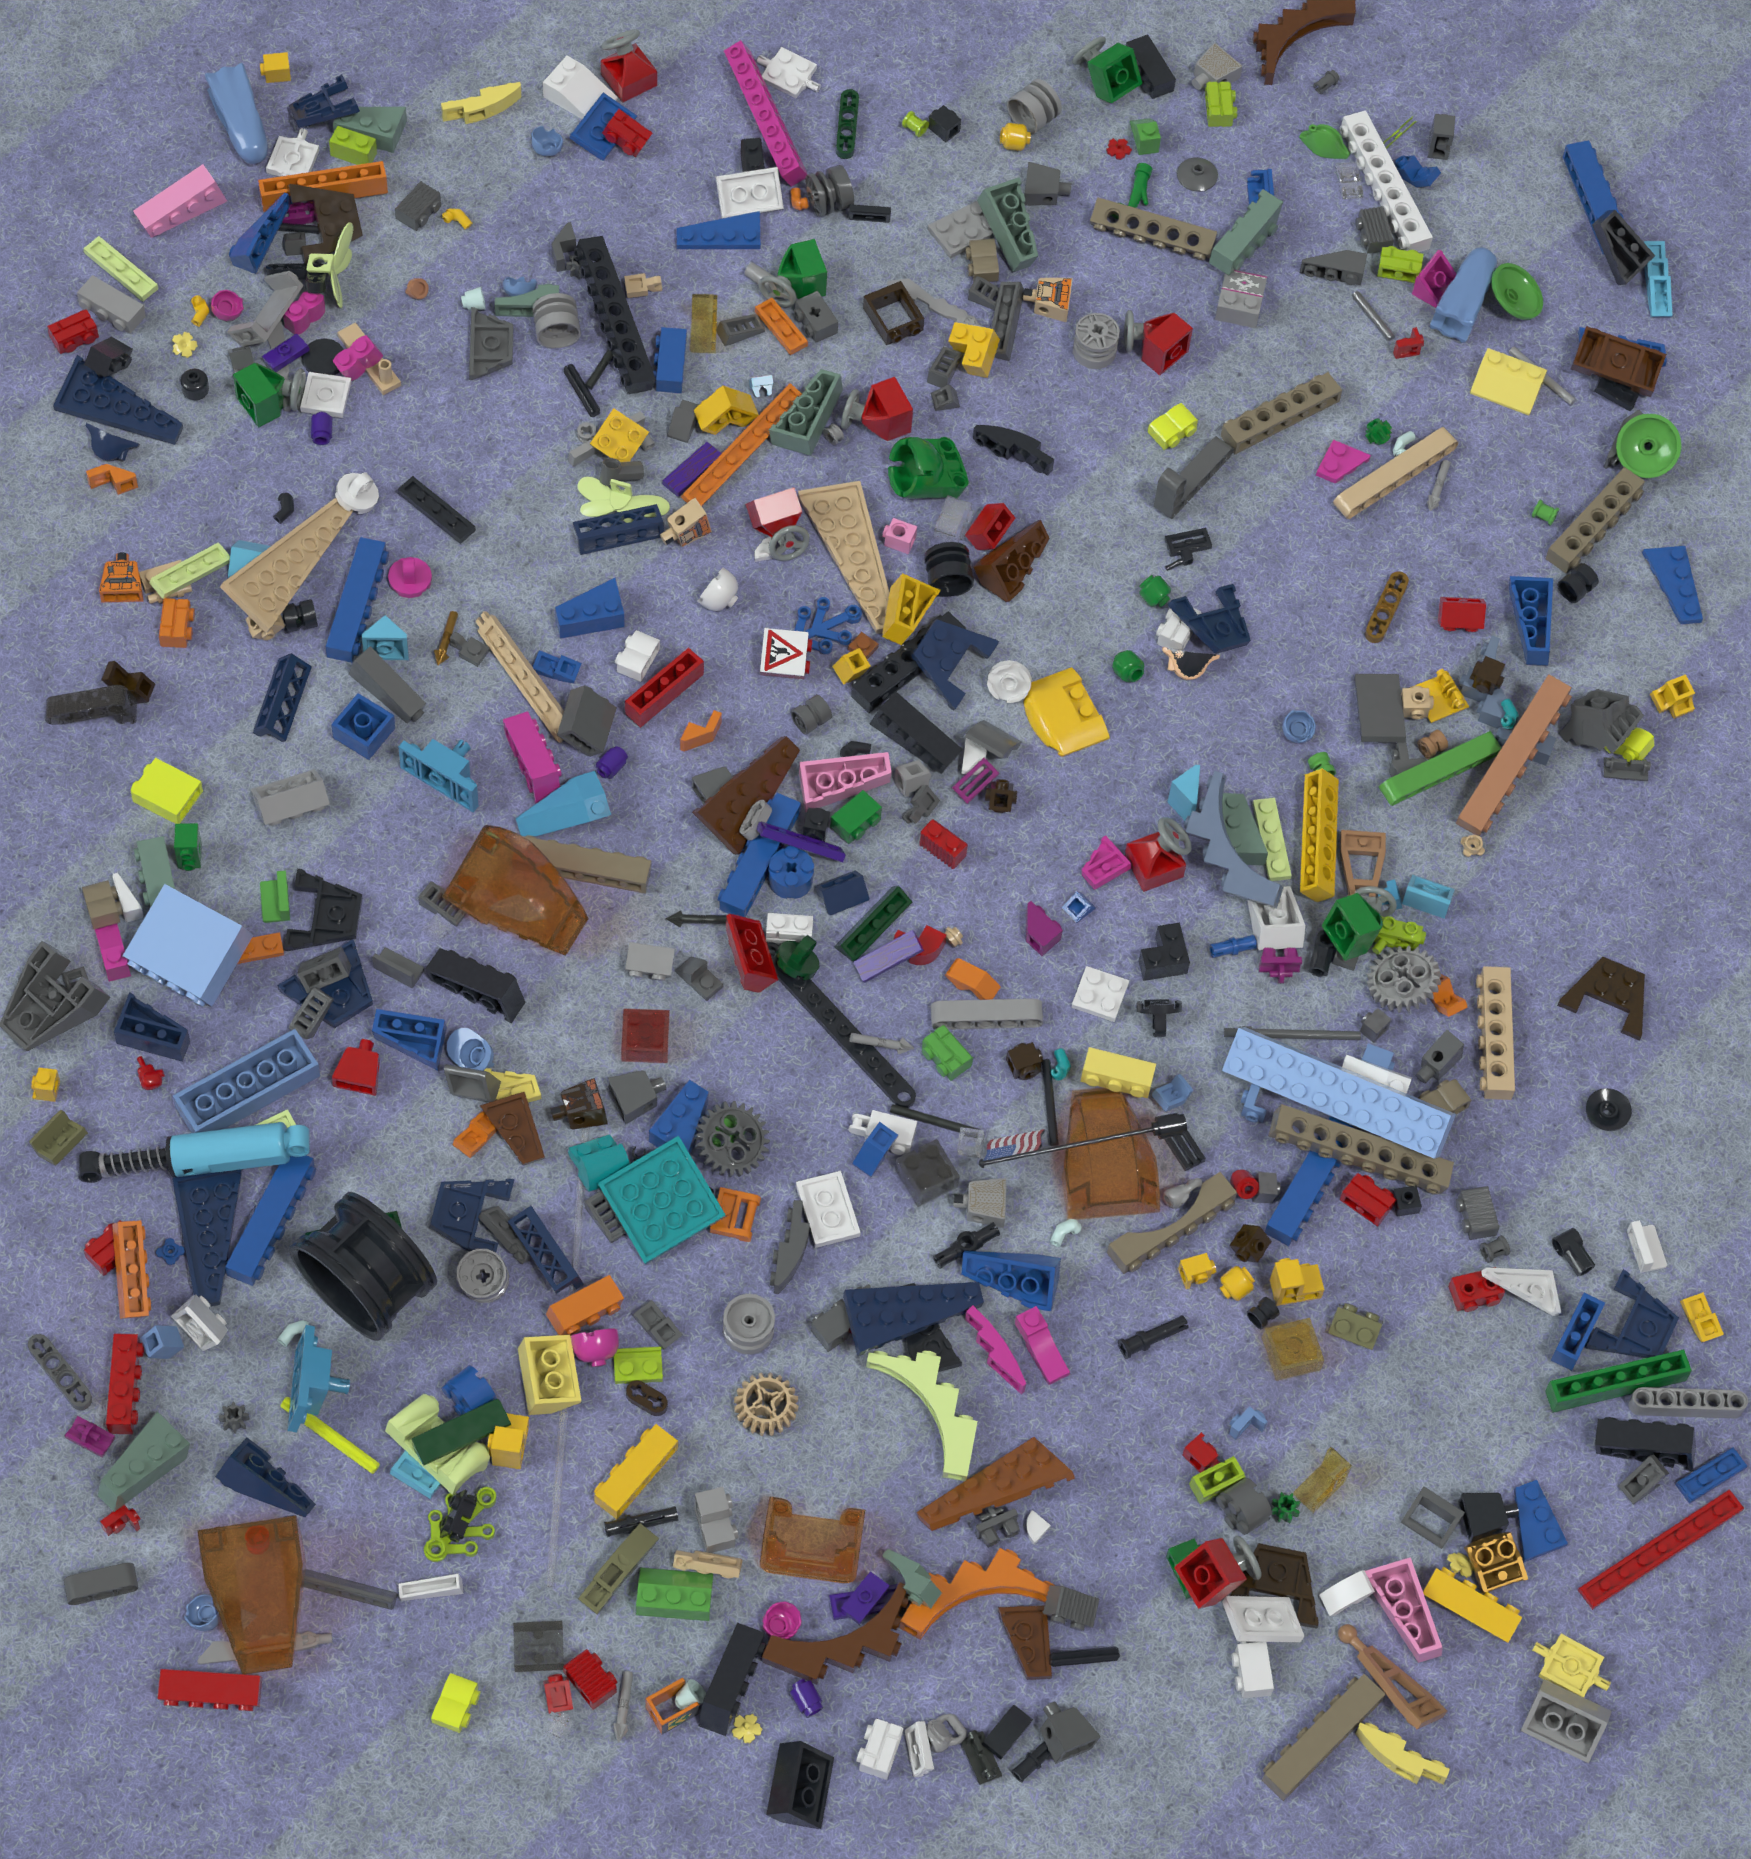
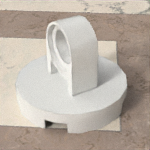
M367 472L362 474L350 473L344 475L338 481L335 497L345 510L350 511L352 509L359 511L358 514L370 512L375 507L379 493L374 481Z
M1007 660L999 662L992 667L988 675L987 686L994 698L1007 700L1006 703L1021 701L1027 696L1031 688L1032 678L1024 665L1017 661Z

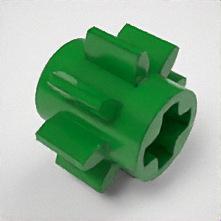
M1377 418L1370 421L1366 426L1367 430L1365 432L1367 434L1365 436L1370 444L1375 442L1377 445H1382L1391 437L1392 427L1387 420L1383 422Z
M1281 1492L1279 1500L1274 1498L1271 1504L1275 1506L1272 1509V1515H1277L1279 1523L1282 1520H1287L1290 1524L1292 1515L1294 1517L1299 1516L1300 1511L1296 1508L1300 1506L1301 1502L1295 1501L1293 1493L1289 1496Z

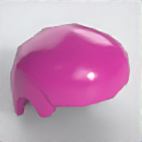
M230 290L218 291L211 301L212 312L220 320L233 321L241 315L244 309L243 299Z
M786 1601L773 1604L766 1611L762 1620L764 1632L769 1637L774 1635L787 1640L797 1633L802 1623L800 1611L794 1604Z

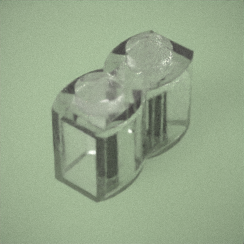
M947 495L934 529L933 538L944 542L964 541L966 538L965 534L968 531V528H965L967 522L971 523L974 516V510H971L972 503Z

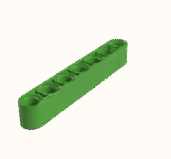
M1489 731L1389 778L1379 786V789L1390 806H1394L1494 758L1502 747L1492 732Z

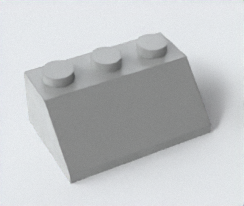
M315 769L250 789L260 817L265 825H277L283 819L289 817L291 819L299 818L305 812L311 810L312 812L321 811L325 806L330 805L323 779Z
M1544 1679L1521 1731L1589 1763L1608 1724L1612 1711Z

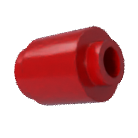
M1240 1169L1231 1175L1230 1184L1241 1198L1250 1199L1258 1193L1259 1184L1249 1171Z

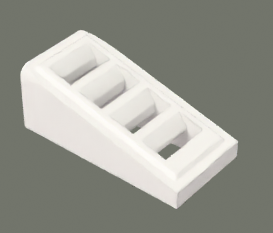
M113 874V882L125 922L143 918L141 905L119 874Z

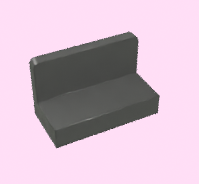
M386 947L380 955L375 953L372 956L374 969L412 989L424 972L423 966Z

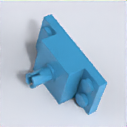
M434 739L429 742L423 751L417 745L409 744L406 741L399 745L401 769L473 813L479 807L477 785L470 777L469 760L464 758L467 752L471 750L467 742L464 743L463 740H459L452 750Z
M305 1325L295 1350L287 1431L297 1433L300 1424L305 1423L307 1413L318 1416L328 1391L348 1394L350 1388V1379L330 1376L332 1350L317 1347L318 1337L314 1336L315 1326Z

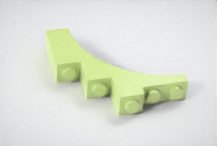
M883 1351L869 1352L867 1368L881 1371L901 1381L920 1397L932 1414L939 1429L943 1445L944 1468L942 1477L966 1481L978 1421L973 1420V1417L968 1415L954 1416L959 1389L950 1383L936 1384L941 1357L936 1356V1353L931 1351H922V1353L917 1352L916 1361H911V1358L908 1356L898 1355L896 1358L888 1356Z

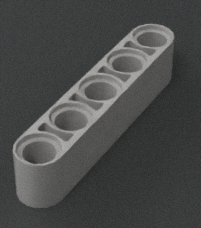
M1039 999L936 1001L931 1004L932 1028L936 1030L942 1025H945L948 1030L1037 1028L1043 1025L1042 1001Z
M1642 1387L1634 1391L1628 1406L1632 1413L1639 1416L1738 1418L1747 1407L1748 1398L1745 1393L1738 1390ZM1636 1399L1644 1400L1646 1405L1639 1404ZM1660 1399L1666 1400L1669 1403V1405H1663L1660 1402ZM1683 1400L1690 1401L1693 1406H1687ZM1707 1401L1714 1402L1716 1407H1711ZM1731 1402L1738 1403L1740 1408L1732 1406Z

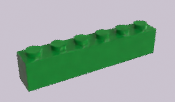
M1683 1349L1552 1380L1549 1382L1545 1393L1552 1413L1630 1395L1636 1389L1642 1387L1660 1388L1685 1382L1692 1369Z

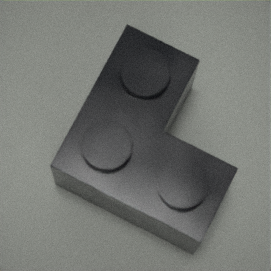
M1180 922L1158 926L1155 936L1157 947L1141 949L1138 962L1143 981L1188 973L1190 960Z

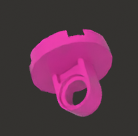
M407 557L401 558L391 566L388 573L390 588L397 592L399 596L414 598L421 596L427 588H430L432 574L426 562L419 558Z

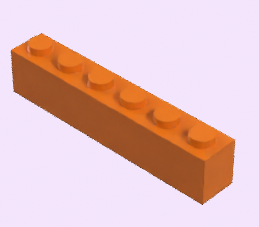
M383 161L258 180L263 212H266L284 193L289 195L288 184L354 194L355 198L388 193Z

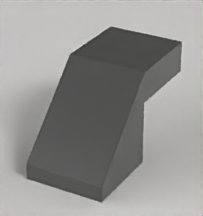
M571 222L565 224L551 244L552 258L557 272L565 271L563 253L574 251L576 248V237Z
M249 345L228 349L234 373L254 363Z

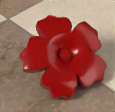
M1113 138L1109 140V148H1106L1108 155L1112 157L1115 155L1117 160L1125 158V155H1130L1132 149L1127 145L1128 141L1125 138L1118 139V142Z

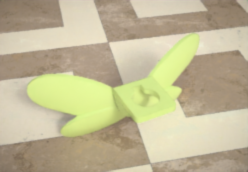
M351 222L347 223L344 227L334 255L310 254L307 264L308 272L329 274L333 294L340 308L343 306V300L337 274L347 268L352 258V251L349 248L353 235V224ZM317 259L327 262V264L321 267L313 266V262Z
M583 477L578 482L579 492L591 501L583 504L580 508V512L588 517H598L614 511L622 512L654 504L658 505L661 516L665 515L670 509L669 502L662 497L654 495L632 496V486L625 482L611 479V489L593 477ZM655 513L644 515V517H656ZM632 518L624 519L626 523L632 522L634 520Z

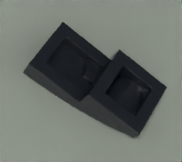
M1013 1705L983 1741L982 1745L999 1759H1002L1028 1728L1033 1719L1016 1705Z

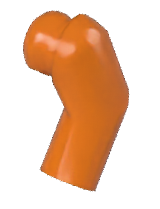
M792 188L790 190L792 207L798 211L807 209L809 207L808 199L806 197L801 198V189Z

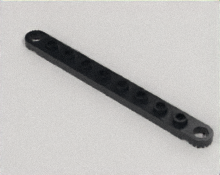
M767 942L769 950L772 949L775 952L778 950V944ZM773 957L772 961L779 982L895 1105L905 1108L913 1106L916 1100V1092L874 1046L850 1042L851 1033L861 1034V1032L811 979L803 980L804 977L798 975L796 978L789 976L778 966V957ZM906 1092L910 1094L911 1098L908 1101H901L898 1095Z

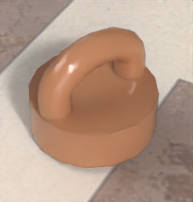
M413 278L408 282L405 293L413 299H423L427 296L429 287L424 279Z

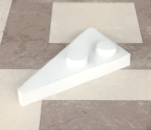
M1485 1268L1481 1271L1484 1278L1550 1315L1557 1316L1561 1314L1553 1270Z

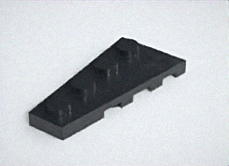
M911 1283L903 1286H916V1284ZM936 1323L928 1326L927 1329L905 1338L911 1361H916L917 1352L931 1351L936 1353V1356L941 1357L938 1372L962 1367L961 1360L956 1356L951 1343L943 1334L939 1324Z

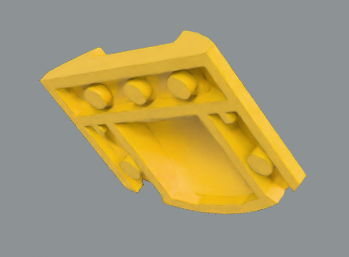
M1072 667L1031 682V688L1023 700L1026 716L1039 739L1047 747L1051 746L1059 751V756L1063 757L1110 739L1102 715H1099L1082 684V678Z

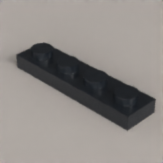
M414 476L398 488V494L458 543L461 544L476 531L475 525Z

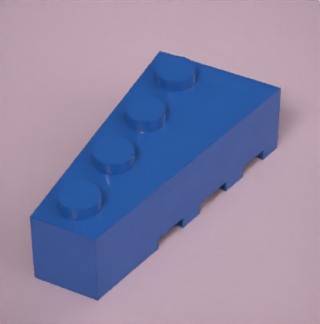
M1510 576L1509 593L1526 664L1548 666L1553 578Z

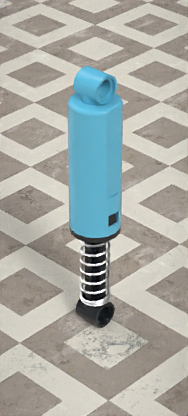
M283 1122L168 1136L166 1146L163 1149H160L159 1146L155 1150H150V1147H148L147 1151H141L139 1148L138 1152H132L129 1149L128 1153H123L120 1150L119 1154L115 1155L113 1152L107 1155L105 1152L86 1151L79 1155L78 1177L83 1182L95 1183L100 1181L102 1177H111L113 1173L121 1176L123 1172L130 1175L132 1171L139 1174L141 1170L147 1173L150 1169L156 1172L159 1168H162L164 1171L168 1168L170 1175L175 1178L286 1164L289 1162L290 1156L302 1157L309 1154L310 1131L308 1127L303 1125H293L287 1128Z

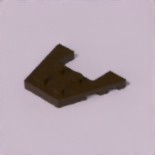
M288 184L287 188L291 205L313 202L321 243L301 247L304 263H308L310 254H330L334 252L340 235L349 222L353 224L351 242L363 236L354 194Z
M1602 957L1559 1000L1557 1006L1577 1013L1584 995L1592 997L1627 1012L1628 1017L1621 1033L1640 1041L1643 1029L1645 974Z
M1258 1543L1253 1554L1261 1569V1578L1255 1580L1246 1570L1243 1571L1247 1580L1233 1590L1230 1596H1249V1591H1255L1299 1600L1297 1618L1300 1626L1317 1629L1319 1621L1316 1615V1604L1311 1587V1576L1306 1552Z

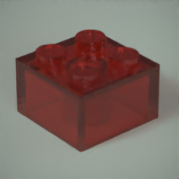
M623 1009L622 1062L668 1063L670 1010Z

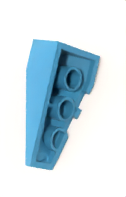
M595 771L572 777L557 790L555 789L550 795L515 819L520 836L530 835L535 837L611 815L597 774Z

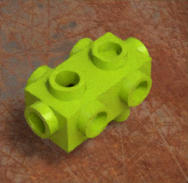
M1391 916L1382 917L1383 927L1374 940L1376 944L1372 951L1375 954H1380L1385 946L1390 948L1401 946L1405 950L1410 946L1411 951H1414L1419 947V944H1424L1426 932L1422 931L1423 926H1419L1415 922L1398 921Z

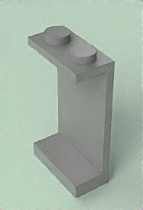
M286 271L264 277V280L274 290L265 306L253 322L233 325L227 331L240 346L266 342L304 286L294 273Z

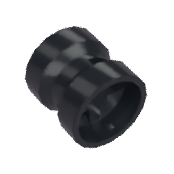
M1263 1297L1258 1302L1257 1307H1251L1247 1311L1249 1320L1260 1330L1268 1325L1270 1319L1273 1320L1280 1315L1278 1307L1268 1297Z

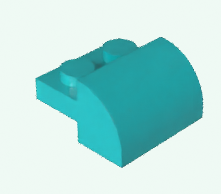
M610 1134L568 1148V1155L578 1168V1177L588 1192L599 1189V1182L630 1164L622 1143L617 1145Z

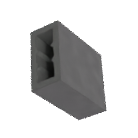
M586 685L572 689L569 693L557 736L588 757L603 753L617 707Z

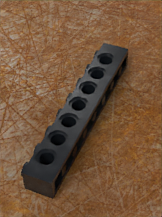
M597 236L579 239L574 249V256L581 266V276L586 280L588 295L592 296L594 311L600 318L601 330L607 337V347L614 356V366L619 370L621 385L625 387L627 395L650 391L656 378L604 237Z

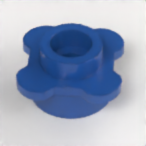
M172 1238L166 1239L165 1244L156 1250V1255L159 1258L162 1257L168 1265H174L180 1256L185 1253L184 1247L178 1246Z

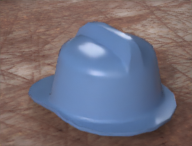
M459 1028L450 1035L447 1041V1052L452 1061L458 1066L484 1071L486 1068L495 1065L493 1063L494 1052L492 1047L475 1031L469 1028Z

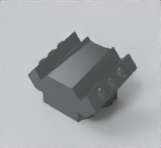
M1596 689L1588 692L1583 698L1576 699L1571 704V718L1559 734L1566 743L1572 738L1578 746L1580 744L1598 748L1599 751L1606 746L1613 754L1625 742V739L1630 736L1631 731L1637 727L1644 714L1636 705L1629 704V696Z

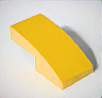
M1704 1292L1680 1301L1701 1343L1724 1335L1716 1313H1712Z

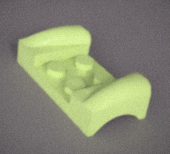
M421 1395L391 1418L385 1430L422 1466L423 1464L413 1448L412 1438L444 1423L438 1417L439 1403L437 1399L431 1395ZM474 1442L423 1467L453 1495L471 1476L487 1468L490 1459L489 1449L483 1443Z

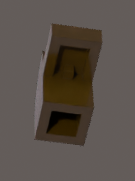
M116 661L108 662L101 679L110 688L109 694L111 696L135 704L148 703L155 687V683L143 672L128 673Z

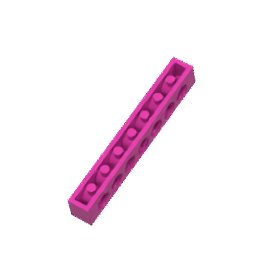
M740 40L725 49L724 53L782 178L792 187L806 178L807 171L751 51Z

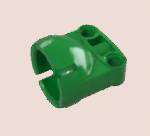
M905 437L897 441L890 452V461H902L900 466L888 467L890 485L900 497L906 499L948 498L950 500H957L969 484L955 443L948 437H941L940 439Z

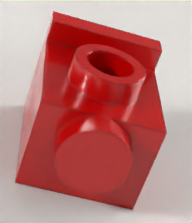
M1202 1432L1184 1447L1182 1454L1200 1473L1221 1463L1217 1459L1218 1454L1215 1447L1209 1442L1203 1441L1205 1435Z

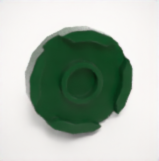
M806 935L800 943L796 941L783 942L775 953V957L777 956L779 959L777 961L778 966L793 978H796L797 975L804 977L803 980L813 978L820 967L819 959L813 952L817 942L809 935Z

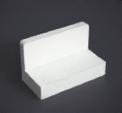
M1640 1220L1631 1222L1627 1233L1640 1273L1666 1268L1667 1262L1655 1226L1648 1225L1642 1227Z

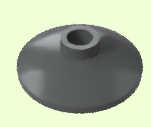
M1193 157L1184 160L1179 165L1177 178L1186 189L1201 192L1212 188L1216 184L1218 172L1210 161L1204 158Z

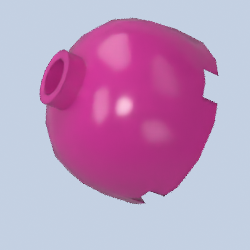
M616 1328L602 1329L590 1333L584 1332L572 1335L571 1342L574 1354L579 1360L591 1363L592 1367L606 1365L605 1360L613 1358L617 1353L619 1337Z

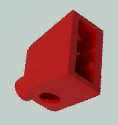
M361 1039L359 1048H346L333 1073V1087L376 1096L380 1058L377 1052H372L374 1046L372 1041Z

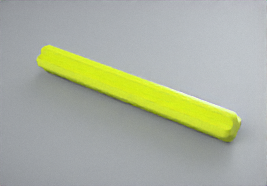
M286 1397L280 1405L288 1413L290 1397ZM307 1413L304 1425L371 1474L377 1471L380 1466L379 1462L315 1415Z

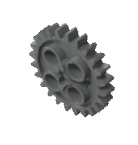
M725 1101L721 1104V1108L716 1104L713 1106V1111L708 1109L705 1112L707 1117L702 1116L699 1119L703 1125H697L695 1128L701 1132L694 1136L695 1139L700 1140L695 1145V1148H702V1152L699 1153L698 1157H706L704 1165L712 1163L711 1171L719 1168V1175L727 1171L728 1177H732L734 1172L740 1177L743 1175V1170L749 1174L752 1171L751 1167L756 1169L759 1166L757 1161L762 1162L765 1159L762 1154L767 1153L769 1149L763 1145L768 1144L770 1140L764 1138V1136L769 1133V1130H762V1126L766 1122L758 1121L760 1113L755 1116L752 1115L753 1107L746 1111L745 1103H742L737 1108L736 1101H733L730 1107ZM724 1118L732 1121V1128H728L724 1124ZM744 1131L751 1134L752 1141H747L744 1138ZM731 1135L734 1136V1139H733L734 1143H731V1142H730V1139H731L730 1136H731ZM712 1137L720 1140V1147H716L712 1143ZM732 1150H736L740 1154V1160H735L732 1157Z

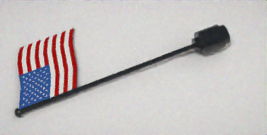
M1172 1113L1155 1117L1150 1128L1040 1149L1042 1147L1041 1137L1045 1133V1129L992 1139L987 1144V1155L984 1160L981 1159L979 1161V1166L984 1168V1165L1153 1132V1135L1158 1136L1159 1140L1181 1136L1182 1133L1187 1132V1122L1184 1114Z

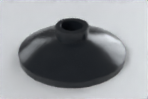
M1603 1088L1593 1092L1588 1098L1586 1114L1590 1122L1597 1128L1605 1131H1616L1626 1126L1629 1122L1632 1108L1624 1094L1615 1089ZM1608 1110L1611 1115H1606L1603 1111Z

